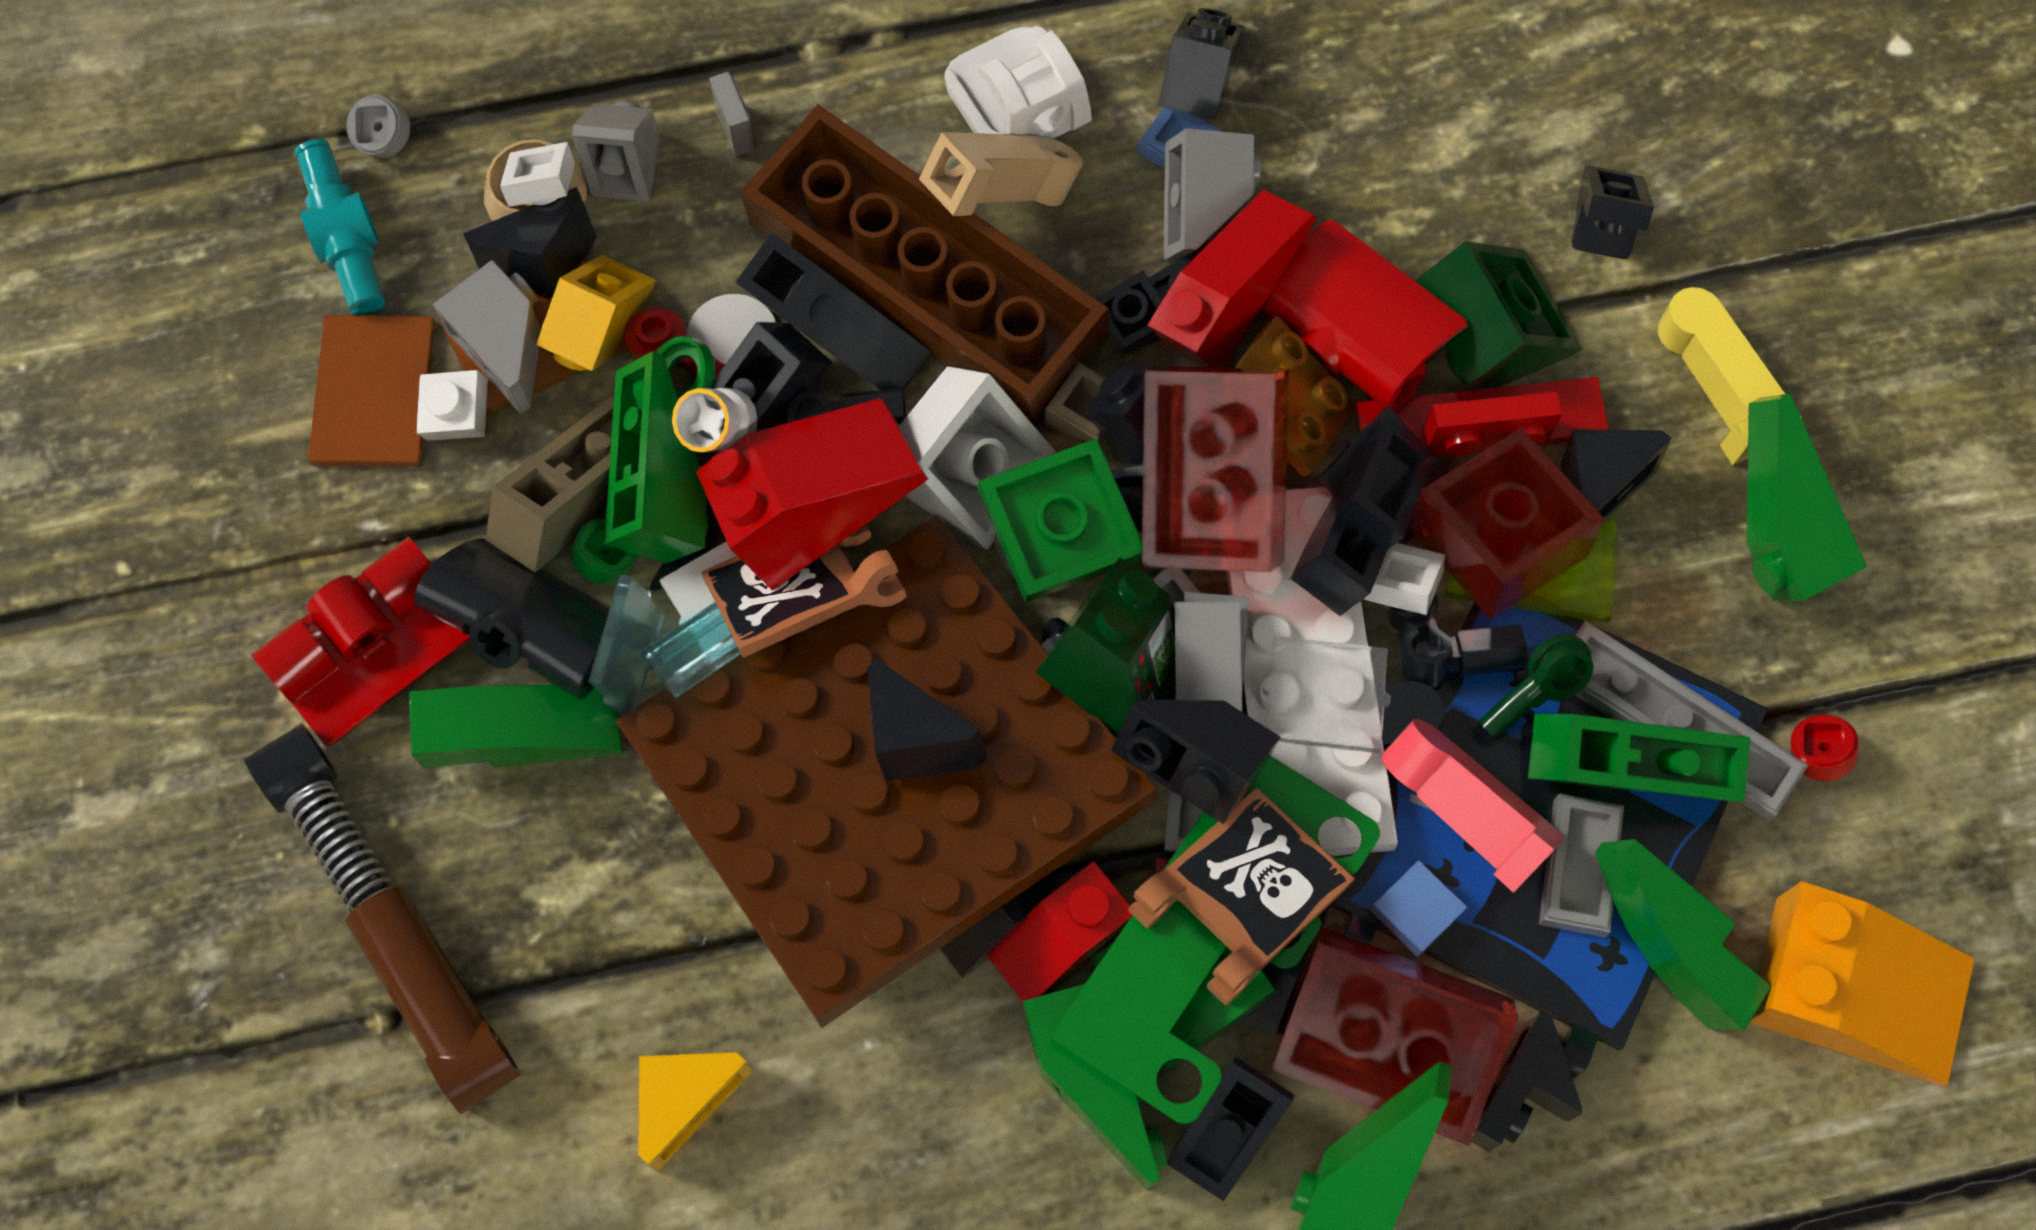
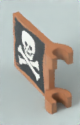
M866 524L774 590H771L738 556L701 572L743 658L856 606L888 607L901 602L907 597L905 589L896 576V573H898L897 566L887 550L877 551L863 560L856 572H854L840 546H858L872 537Z
M1256 787L1238 804L1224 824L1218 821L1170 866L1143 883L1135 891L1133 897L1136 901L1129 907L1128 911L1148 930L1176 901H1179L1233 952L1215 968L1213 972L1215 977L1207 984V988L1227 1006L1276 955L1353 883L1355 878Z

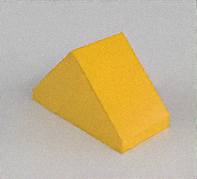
M737 1052L639 1056L638 1155L658 1172L753 1072L748 1063Z

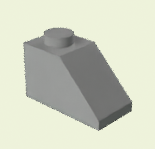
M617 102L613 105L593 103L576 121L572 130V138L591 196L650 202L660 146V135L653 109L642 108L631 102Z
M1186 128L1165 142L1163 261H1176L1197 250L1254 195V189L1257 187L1260 178L1261 165L1259 156L1254 154L1253 134Z
M491 260L433 303V306L447 334L522 415L531 408L539 346L536 343L541 327L533 310V306L538 303V299L519 274L514 273L508 278Z

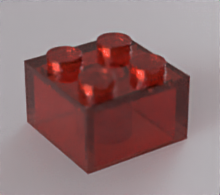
M1521 427L1422 489L1411 528L1431 551L1445 554L1444 567L1491 620L1587 558L1605 519Z

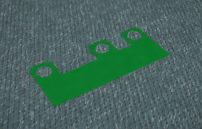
M1272 756L1269 757L1258 779L1244 796L1245 798L1257 787L1320 847L1318 832L1326 820L1333 817H1344L1354 822L1361 833L1359 849L1348 857L1338 858L1331 856L1350 875L1358 872L1380 837V829L1374 820ZM1203 812L1164 869L1170 866L1218 821ZM1176 901L1148 930L1132 915L1049 1037L1172 1120L1181 1124L1195 1121L1219 1086L1222 1077L1221 1070L1214 1061L1170 1033V1031L1226 946L1179 901ZM1318 916L1302 931L1300 939L1294 946L1283 949L1270 962L1282 969L1296 966L1320 930V917ZM1170 1060H1187L1193 1063L1201 1074V1090L1193 1100L1187 1103L1171 1102L1158 1089V1072Z

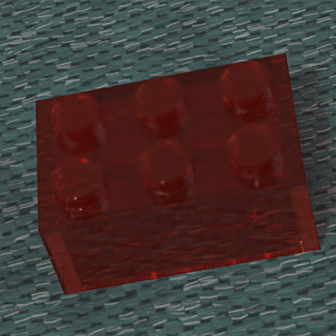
M1161 366L1145 371L1142 566L1272 572L1284 562L1289 369Z
M1321 926L1277 1042L1271 1070L1377 1110L1438 1062L1453 1067L1449 1101L1435 1133L1470 1146L1518 1020L1515 1001L1512 997Z

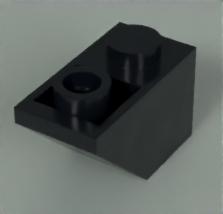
M1199 8L1197 14L1188 12L1173 36L1158 106L1216 119L1223 104L1244 26L1231 23L1232 15L1220 10Z
M1138 699L1132 706L1111 751L1224 824L1258 779L1281 737L1224 700Z

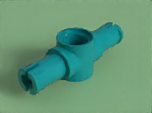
M324 139L306 141L295 148V155L309 193L305 199L307 209L300 211L307 236L319 262H326L328 268L336 271L351 314H373L384 308L385 300L371 259L374 257L373 245L379 244L372 219L360 192L354 193L349 185L344 184L329 142Z

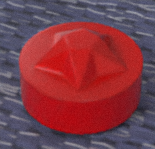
M1833 715L1811 716L1801 721L1791 734V754L1808 765L1803 775L1811 779L1820 781L1836 780L1850 773L1857 764L1859 756L1857 732L1850 723L1840 717Z

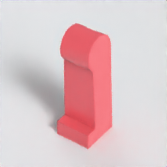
M1413 719L1381 755L1383 764L1391 774L1406 787L1416 792L1420 800L1497 870L1493 875L1513 893L1566 837L1443 733L1423 720Z

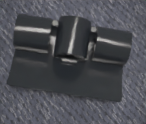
M485 538L467 541L434 561L422 576L414 597L416 607L458 631L470 634L473 649L489 665L497 668H509L524 657L529 660L528 668L530 672L578 699L587 697L603 677L610 661L613 646L625 638L642 634L643 626L543 569L540 568L537 572H533L485 540Z

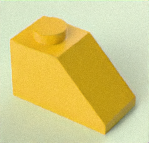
M603 254L560 277L536 345L554 353L553 358L567 368L578 371L595 370L614 356L615 350L625 334L628 322L641 311L653 291L656 279Z

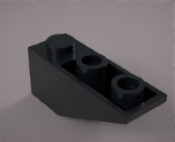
M772 232L735 282L879 390L902 388L904 391L932 353Z

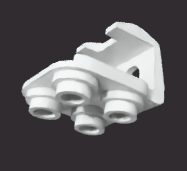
M1034 26L1033 28L1019 27L1009 30L957 56L950 62L945 71L944 78L947 92L973 133L1039 135V137L1054 139L1092 121L1084 78L1070 53L1052 30L1046 32L1039 26Z

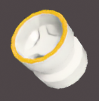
M697 388L687 391L678 399L673 409L672 425L674 433L681 444L691 451L713 452L727 449L746 434L756 432L758 416L755 405L749 396L738 389ZM724 419H725L724 429H721V427H722V425H723V421H724Z

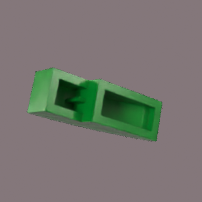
M491 685L409 691L411 755L423 769L489 761L493 768L623 753L621 730L615 721L620 717L619 694L617 689L595 687L584 699H578L555 685Z
M1637 840L1602 842L1595 855L1608 892L1628 933L1653 971L1677 1000L1708 1029L1745 1030L1772 986L1722 945L1735 922Z

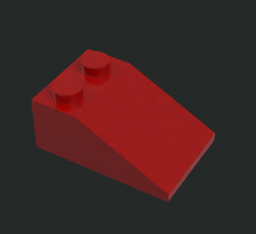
M882 398L746 434L727 449L719 451L708 463L696 470L729 548L771 590L776 589L929 480L891 410Z

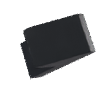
M1585 165L1571 239L1572 247L1576 250L1620 259L1629 258L1638 229L1648 230L1654 210L1644 176Z
M1541 1011L1524 1026L1464 1137L1487 1152L1501 1145L1504 1139L1512 1144L1518 1139L1533 1111L1532 1107L1524 1103L1526 1098L1565 1121H1570L1582 1114L1581 1103L1554 1020Z
M1236 1056L1221 1071L1222 1077L1219 1086L1199 1117L1189 1123L1167 1159L1168 1166L1222 1201L1226 1199L1295 1096V1094Z

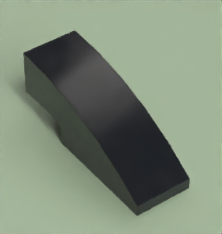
M1389 418L1385 419L1378 426L1336 490L1308 540L1290 579L1339 616L1372 592L1388 549L1405 536L1436 454Z

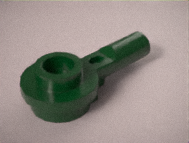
M1566 633L1552 636L1541 643L1532 653L1529 661V676L1481 717L1479 722L1497 739L1532 707L1538 708L1548 699L1560 702L1564 697L1571 696L1582 690L1590 681L1594 670L1591 651L1588 645L1578 636Z

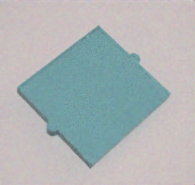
M620 574L589 682L604 696V705L615 707L623 716L639 705L664 614L652 601L651 590L643 589L632 576Z

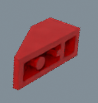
M1263 190L1179 273L1147 326L1171 350L1204 368L1223 370L1315 223L1316 217L1314 214Z

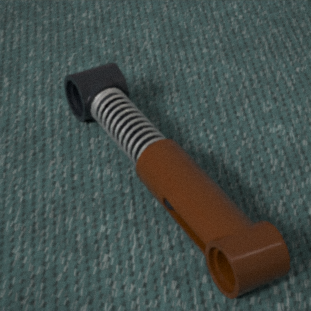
M302 723L244 758V762L256 784L276 811L279 813L287 812L290 818L295 819L294 826L300 829V836L306 838V846L312 848V855L318 857V865L323 866V874L329 876V884L334 885L335 893L341 895L340 901L347 905L346 911L350 913L345 920L348 929L427 1056L425 1060L432 1075L454 1108L460 1114H463L519 1077L521 1073L509 1051L489 1022L483 1018L406 889L400 886L388 887L391 878L383 877L385 873L384 868H376L379 864V859L371 858L373 850L365 849L367 840L360 839L362 832L360 830H353L356 826V821L348 820L350 812L342 811L344 802L337 801L339 795L334 792L335 789L332 786L338 776L324 751L306 726Z

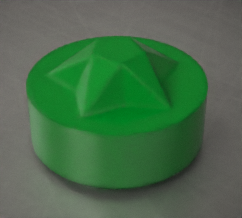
M606 518L594 519L585 523L578 531L571 548L573 564L581 575L593 582L600 584L616 583L629 574L638 555L604 545Z

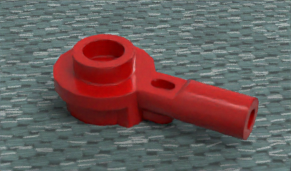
M648 308L639 311L630 319L625 328L626 345L630 354L636 359L652 351L656 352L661 345L674 337H686V329L682 319L673 311L665 308ZM690 356L684 357L676 363V365H680L697 375V364ZM713 357L716 378L725 366V363Z

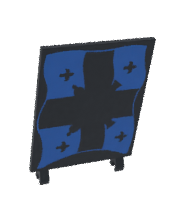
M1487 575L1460 631L1521 624L1527 644V665L1525 670L1465 677H1459L1458 672L1448 673L1446 680L1442 684L1433 687L1440 695L1444 705V724L1441 733L1550 824L1553 802L1558 794L1624 806L1620 841L1637 840L1689 885L1693 886L1729 801L1528 779L1535 714H1577L1611 719L1575 694L1564 697L1560 702L1548 699L1542 706L1538 708L1532 707L1497 739L1479 722L1481 717L1529 676V661L1532 653L1541 643L1552 636L1562 633L1576 635L1585 622ZM1600 629L1756 732L1759 731L1768 710L1767 707ZM1391 774L1388 781L1398 844L1394 851L1370 853L1358 872L1351 875L1355 878L1353 883L1330 904L1331 907L1351 916L1333 954L1334 959L1349 968L1357 967L1365 956L1376 929L1399 940L1370 911V908L1419 860L1467 906L1466 910L1423 953L1569 1025L1570 1028L1561 1045L1573 1079L1587 1069L1597 1040L1619 1051L1623 1049L1655 972L1628 933L1615 904L1613 903L1611 930L1605 938L1539 925L1547 858L1513 893L1493 875L1497 870L1435 812L1409 801L1411 794H1418L1406 787Z

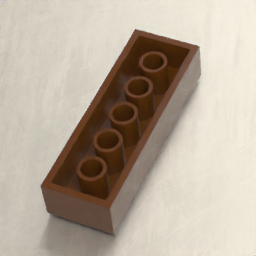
M817 104L741 190V197L750 225L767 237L771 232L929 349L932 352L931 355L944 365L990 374L1035 427L1045 415L1046 407L1078 362L1086 365L1108 338V307L974 213L966 216H953L919 180L920 175Z

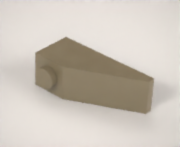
M613 395L493 486L485 540L533 572H537L575 540L580 528L589 522L607 501L614 406Z

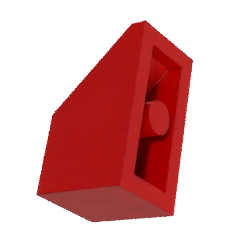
M1093 861L1043 899L1026 916L1027 919L988 956V959L1022 1003L1028 999L1050 994L1090 963L1093 956L1116 940L1132 916L1128 911L1130 906Z

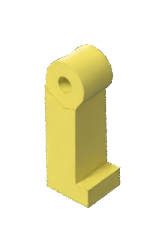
M1690 287L1683 289L1673 296L1658 323V336L1661 343L1668 350L1682 355V359L1729 428L1730 432L1719 446L1733 466L1748 458L1749 403L1758 398L1785 393L1719 299L1703 288Z

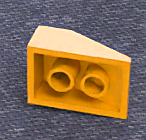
M1800 881L1776 899L1758 973L1772 987L1749 1023L1944 1087L1948 1085L1975 958L1868 902Z

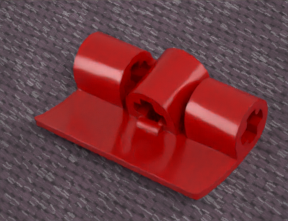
M1332 219L1320 224L1306 235L1260 309L1271 319L1276 316L1280 317L1289 329L1303 340L1306 348L1331 376L1338 377L1340 374H1343L1384 408L1389 406L1394 412L1402 408L1421 386L1426 375L1425 362L1444 344L1468 327L1465 318Z
M409 537L363 570L362 574L357 578L345 575L324 585L308 601L305 607L307 612L305 617L301 620H296L251 654L265 674L293 704L326 747L336 744L470 641V634H464L416 607L414 603L415 592L431 562Z

